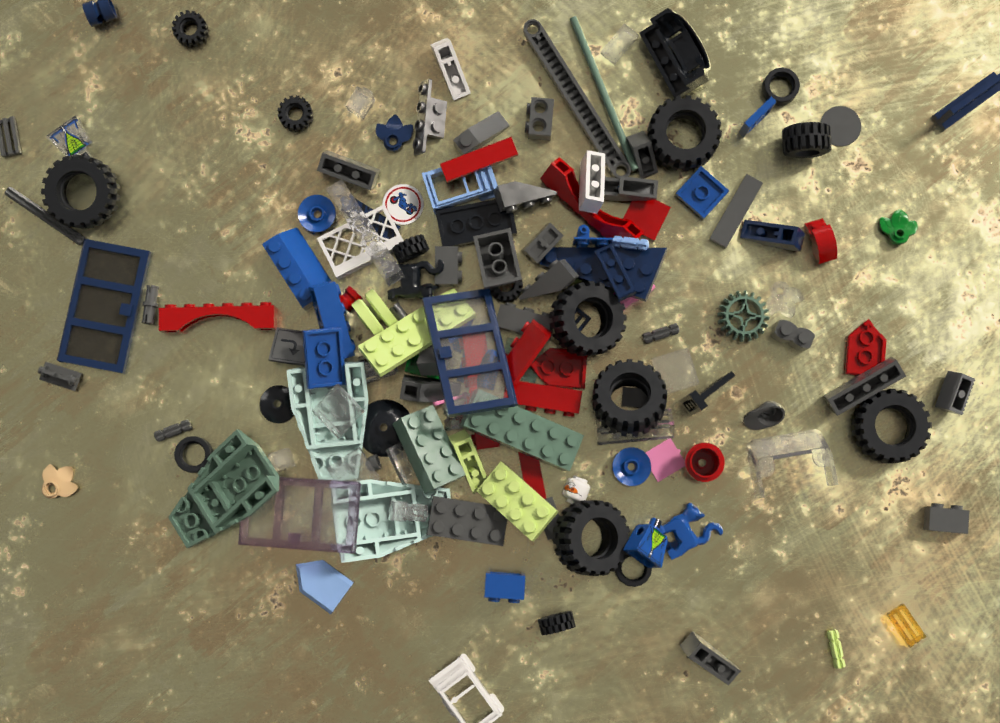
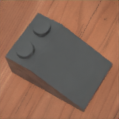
M511 228L473 236L484 289L522 281Z

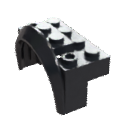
M667 8L650 19L652 25L639 34L673 97L678 95L683 97L710 80L708 77L711 68L709 57L696 32L682 15ZM679 31L681 32L680 34L669 40L671 36L675 35ZM669 45L671 46L672 50L674 51V53H675V55H676L678 61H679L680 64H681V67H680V65L678 64V62H677V60H676L674 54L672 53V51H671Z

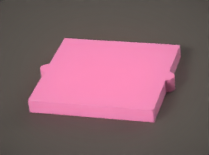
M671 438L645 452L650 459L651 472L657 482L685 466V461L680 454L681 451L676 448Z

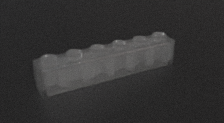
M341 179L326 188L335 206L388 287L404 278L405 276L344 181Z

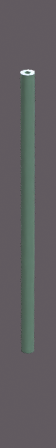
M576 16L571 17L570 22L626 159L631 167V171H636L638 166Z

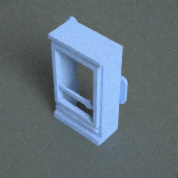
M492 167L474 172L479 186L478 190L469 192L464 176L462 180L467 193L440 202L438 201L431 178L444 175L442 169L438 168L423 172L422 177L434 214L436 215V210L452 208L478 198L480 201L495 198L493 190L498 185Z

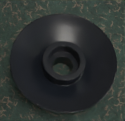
M282 385L272 386L262 394L260 411L268 421L279 424L285 423L294 417L291 410L288 387ZM279 400L281 402L280 407H275V401Z

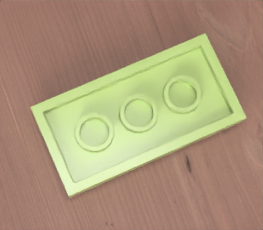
M502 461L476 490L533 542L559 512Z

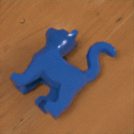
M687 503L683 513L672 517L666 524L661 525L659 531L663 534L673 532L676 538L673 542L667 541L666 550L671 560L682 556L689 549L707 543L713 530L722 535V526L714 522L709 523L704 528L703 536L697 537L689 523L698 521L705 515L694 504Z

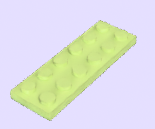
M451 288L450 290L446 291L441 295L458 292L454 288ZM465 301L432 305L438 331L460 328L476 318V314ZM423 306L358 346L359 351L380 377L432 345Z

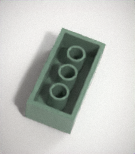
M434 405L401 417L393 423L394 429L425 494L466 475Z

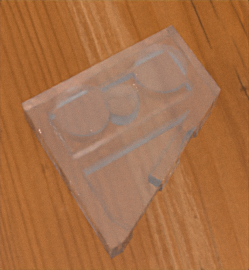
M360 447L327 467V471L336 484L380 479Z

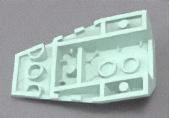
M345 362L346 385L307 389L305 366L286 370L291 410L293 415H295L298 428L305 441V446L310 454L319 482L358 479L369 402L364 362Z
M372 479L332 484V508L341 563L380 558L432 537L431 535H426L432 496L451 499L450 489L438 488L425 494L421 485Z

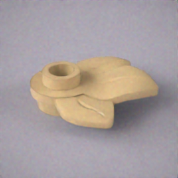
M49 464L42 473L44 480L42 493L45 497L50 499L58 496L68 497L77 491L78 486L71 482L73 479V468L71 466H65L56 470L53 465ZM52 485L55 487V491L53 493L50 492V487Z

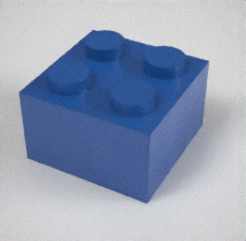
M486 572L484 597L488 598V601L500 602L501 598L508 599L509 603H520V600H524L525 574Z

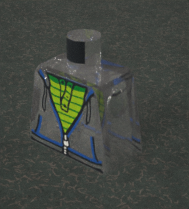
M78 115L73 116L46 135L47 139L65 156L86 155L92 157L86 147L92 144V141Z

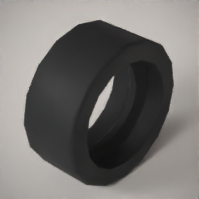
M784 67L775 68L770 71L762 85L765 99L768 100L772 96L776 100L775 105L777 106L787 105L792 102L799 92V78L795 72ZM777 76L788 79L792 85L790 94L785 97H778L770 90L772 79Z
M196 436L186 437L175 448V461L183 471L198 473L201 467H205L208 462L207 458L213 452L210 443L203 438ZM192 443L201 445L205 451L204 460L197 466L188 465L183 459L184 449Z
M628 554V555H624V558H625V559L628 558V557H631V555H629V554ZM617 564L618 569L615 570V575L619 581L632 587L641 586L647 582L652 572V568L644 566L642 576L633 580L624 576L621 569L622 564Z

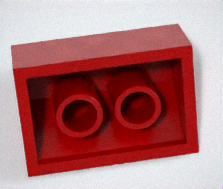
M534 319L531 323L528 321L521 329L523 332L520 339L517 337L510 345L513 349L509 354L506 353L512 382L515 385L518 384L552 334L550 330Z

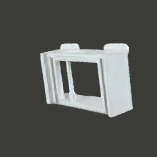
M461 654L455 661L435 676L429 678L428 681L442 698V703L459 723L466 722L453 703H456L460 697L475 686L493 710L492 713L478 723H492L502 716L504 711L503 705L495 694H489L474 673L475 666L466 654ZM468 675L473 685L450 700L445 691Z

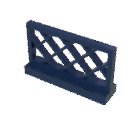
M992 72L934 114L932 117L940 128L945 131L999 92L1000 73L996 75L995 72Z

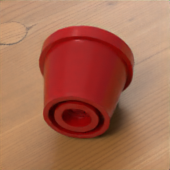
M711 443L696 444L686 454L685 468L688 474L697 481L709 482L715 480L724 469V456L721 450ZM700 459H703L705 461V465L703 467L699 465Z

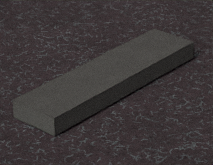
M748 174L745 175L709 240L725 249L727 248L763 182Z

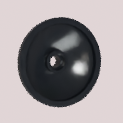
M383 399L370 403L367 409L363 447L371 454H376L380 457H390L402 452L404 448L394 429L393 423L401 417L409 415L408 410L393 400ZM382 424L387 425L386 431L380 429Z

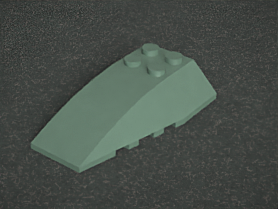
M239 429L234 431L209 455L205 467H201L197 473L198 477L194 483L189 485L187 488L188 492L184 497H181L168 517L186 548H190L252 516L279 491V474L260 445Z

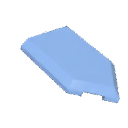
M324 560L296 564L299 591L329 614H332L354 582Z

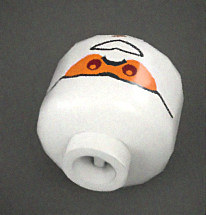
M574 475L573 478H568L562 491V495L567 498L566 502L573 504L586 500L590 490V486L587 484L588 481Z

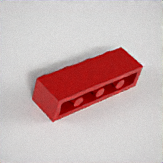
M519 381L517 385L513 383L518 402L517 406H523L527 411L536 412L537 409H543L546 414L555 415L556 412H562L563 416L572 418L575 415H579L582 398L581 390ZM506 386L504 389L503 398H508Z

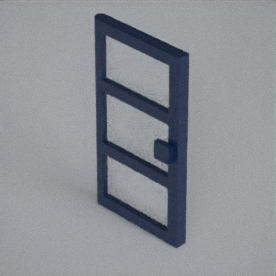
M490 289L422 298L448 418L517 406L518 402Z

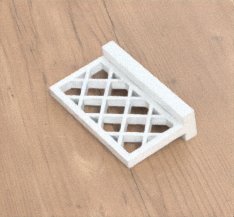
M385 204L317 238L338 280L394 253L392 248L399 244V242H403ZM384 210L386 214L384 224L374 221L376 214ZM363 220L370 222L367 232L357 229L359 222ZM373 223L383 226L380 236L370 233ZM385 228L393 229L396 236L391 239L383 238ZM349 229L353 231L350 241L340 238L343 230ZM356 232L366 235L363 245L353 242ZM369 236L379 239L377 246L373 248L366 246ZM329 237L336 239L334 248L325 247L323 240ZM339 240L349 243L346 253L336 250ZM352 245L362 247L359 255H349ZM335 253L345 256L343 263L337 266L332 261Z

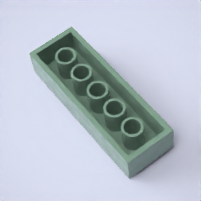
M477 389L473 391L469 404L500 398ZM518 406L464 415L459 425L462 428L562 471H570L584 435Z

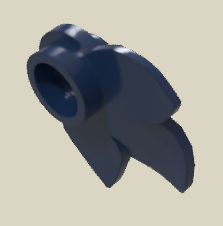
M396 114L388 120L386 125L380 123L376 125V134L389 151L399 150L402 143L409 141L413 135V125L403 126ZM396 140L397 142L395 145H391L390 141Z

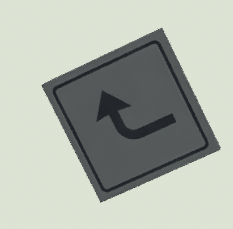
M277 327L268 360L305 366L302 331Z

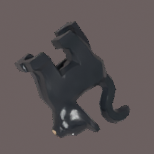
M438 260L436 268L428 261L406 265L400 263L389 265L391 271L386 273L387 281L395 282L396 279H400V287L387 291L388 300L398 302L399 298L413 300L435 296V290L439 289V286L432 285L431 283L421 285V269L424 268L431 275H438L444 269L443 260Z

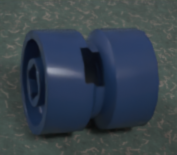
M91 0L82 4L91 27L102 24L103 20L109 22L117 19L116 10L111 0H97V2Z

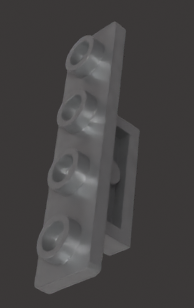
M429 78L422 81L418 87L419 102L416 107L418 114L417 121L415 122L416 135L413 141L414 155L417 156L426 152L427 136L443 139L445 132L447 101L431 97L432 79Z

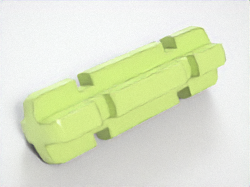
M838 630L827 631V636L830 640L829 645L832 658H834V667L836 669L844 668L846 665L844 659H842L843 651L841 642L838 640L840 638Z

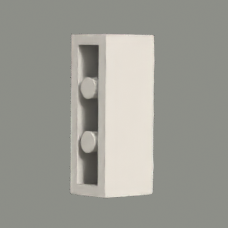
M587 150L580 162L579 211L597 214L604 203V153Z

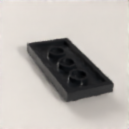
M496 199L435 211L442 246H460L474 243L473 236L511 228L512 235L517 234L513 212H499Z

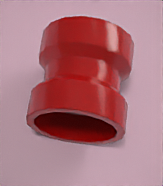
M350 286L345 289L343 295H339L340 302H343L345 309L349 312L353 309L352 303L358 299H363Z

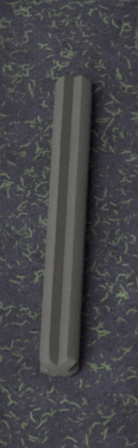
M8 187L5 191L6 196L78 245L83 244L84 239H86L83 235L73 228L65 226L64 223L56 221L54 219L55 216L50 215L32 200L12 187Z

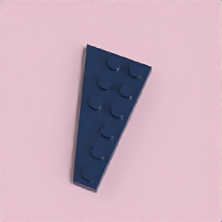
M553 247L540 262L541 267L550 269L548 266L553 261L565 259L579 275L577 279L585 282H601L605 284V287L612 288L595 254V251L602 247ZM614 247L637 294L630 297L646 302L668 251L667 248H648L646 251H642L638 248L634 250Z

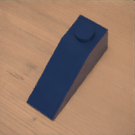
M744 220L740 238L780 249L801 252L805 233L796 226Z

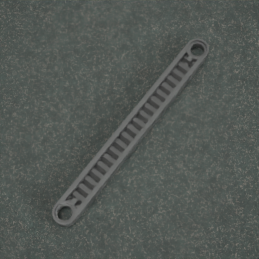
M535 19L528 20L524 24V36L559 93H561L562 98L569 106L577 122L581 125L585 135L593 144L594 149L599 153L605 154V167L608 168L613 178L620 179V175L616 173V168L623 166L626 168V174L623 176L629 177L631 173L629 163L539 21ZM534 25L538 28V32L530 34L527 31L528 27Z

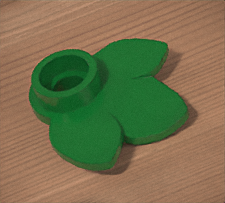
M901 209L896 210L891 218L880 217L879 220L882 232L889 235L891 242L896 245L906 243L909 236L914 235L918 229L917 221H909L907 214Z

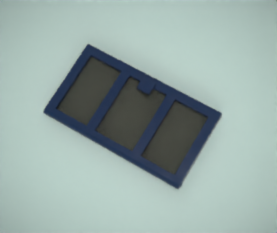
M84 239L57 361L125 374L150 261V251Z

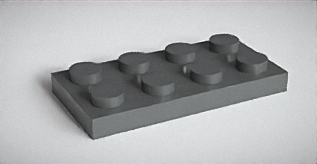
M432 496L426 535L503 546L507 518L492 505Z

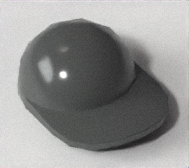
M766 401L757 409L747 413L743 417V422L752 430L765 429L779 424L784 419L785 410L778 402Z

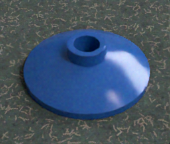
M311 195L305 198L298 208L299 222L305 229L311 232L327 230L331 227L336 217L333 203L323 195ZM316 212L321 213V216L319 218H315L314 215Z
M629 447L618 452L613 460L612 469L619 482L627 486H637L649 477L651 462L644 451ZM629 463L634 464V470L630 471L628 469Z

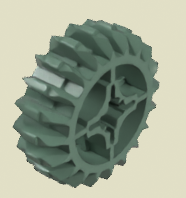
M744 290L741 296V293L736 291L735 296L733 294L728 295L729 300L723 299L725 305L719 306V309L723 312H718L717 316L723 317V319L718 320V324L724 323V326L720 329L721 331L728 330L725 334L727 337L732 333V340H736L737 336H739V342H743L744 337H746L747 342H750L751 335L754 339H757V332L759 334L764 333L761 327H768V324L763 321L770 319L769 316H764V314L769 312V309L762 308L766 305V302L760 304L758 302L761 300L760 296L754 299V292L748 296V292ZM741 302L739 311L729 312L732 304ZM749 304L756 309L757 314L749 310ZM744 312V316L749 318L743 320L739 315ZM729 318L738 323L739 330L733 327ZM757 320L753 330L745 331L748 321Z

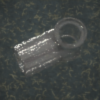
M390 500L388 520L426 522L429 511L428 506Z

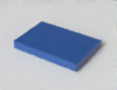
M342 327L302 330L307 389L346 385Z

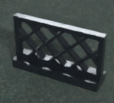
M732 371L727 373L700 394L694 390L683 397L680 402L691 416L702 411L708 406L704 399L732 379L735 374Z

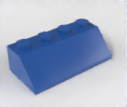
M296 227L275 235L262 245L296 299L306 311L313 307L308 287L331 281V279Z

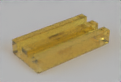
M903 603L886 614L908 647L911 648L915 643L926 638V635ZM900 610L904 612V614L906 615L914 629L919 634L918 636H916L912 628L909 626V624L901 614ZM895 613L913 638L911 641L893 616Z

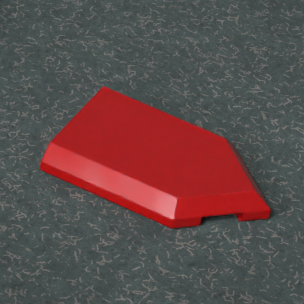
M869 319L848 335L845 374L858 376L885 360L887 339L879 333Z
M549 348L530 365L548 386L585 389L587 356H577L576 353L571 354L567 352V349Z

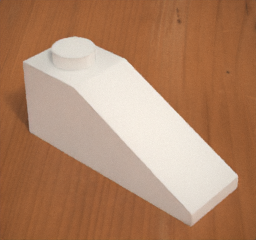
M445 38L430 44L453 100L471 94L451 40Z

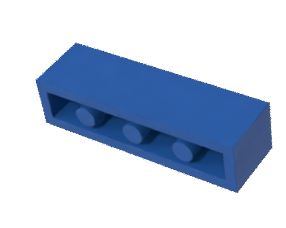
M327 281L308 287L319 328L342 327L344 359L355 356V343L350 339L349 332L351 329L349 322L344 317L346 310L343 302H340L339 295H341L339 285L335 281Z

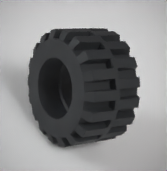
M802 122L782 129L783 154L791 158H812L829 153L832 150L830 126L821 122Z

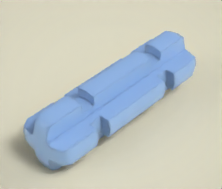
M614 236L612 241L613 246L618 248L620 246L634 250L638 248L642 251H646L649 248V241L647 239L639 240L638 238Z

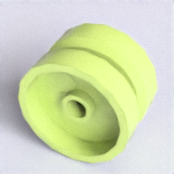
M373 288L365 293V298L370 303V306L367 307L361 299L351 304L358 313V318L374 335L384 330L379 323L380 320H383L387 327L398 322Z

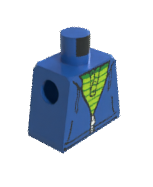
M651 518L649 524H638L623 549L647 568H662L668 538L659 531L662 522L657 518Z

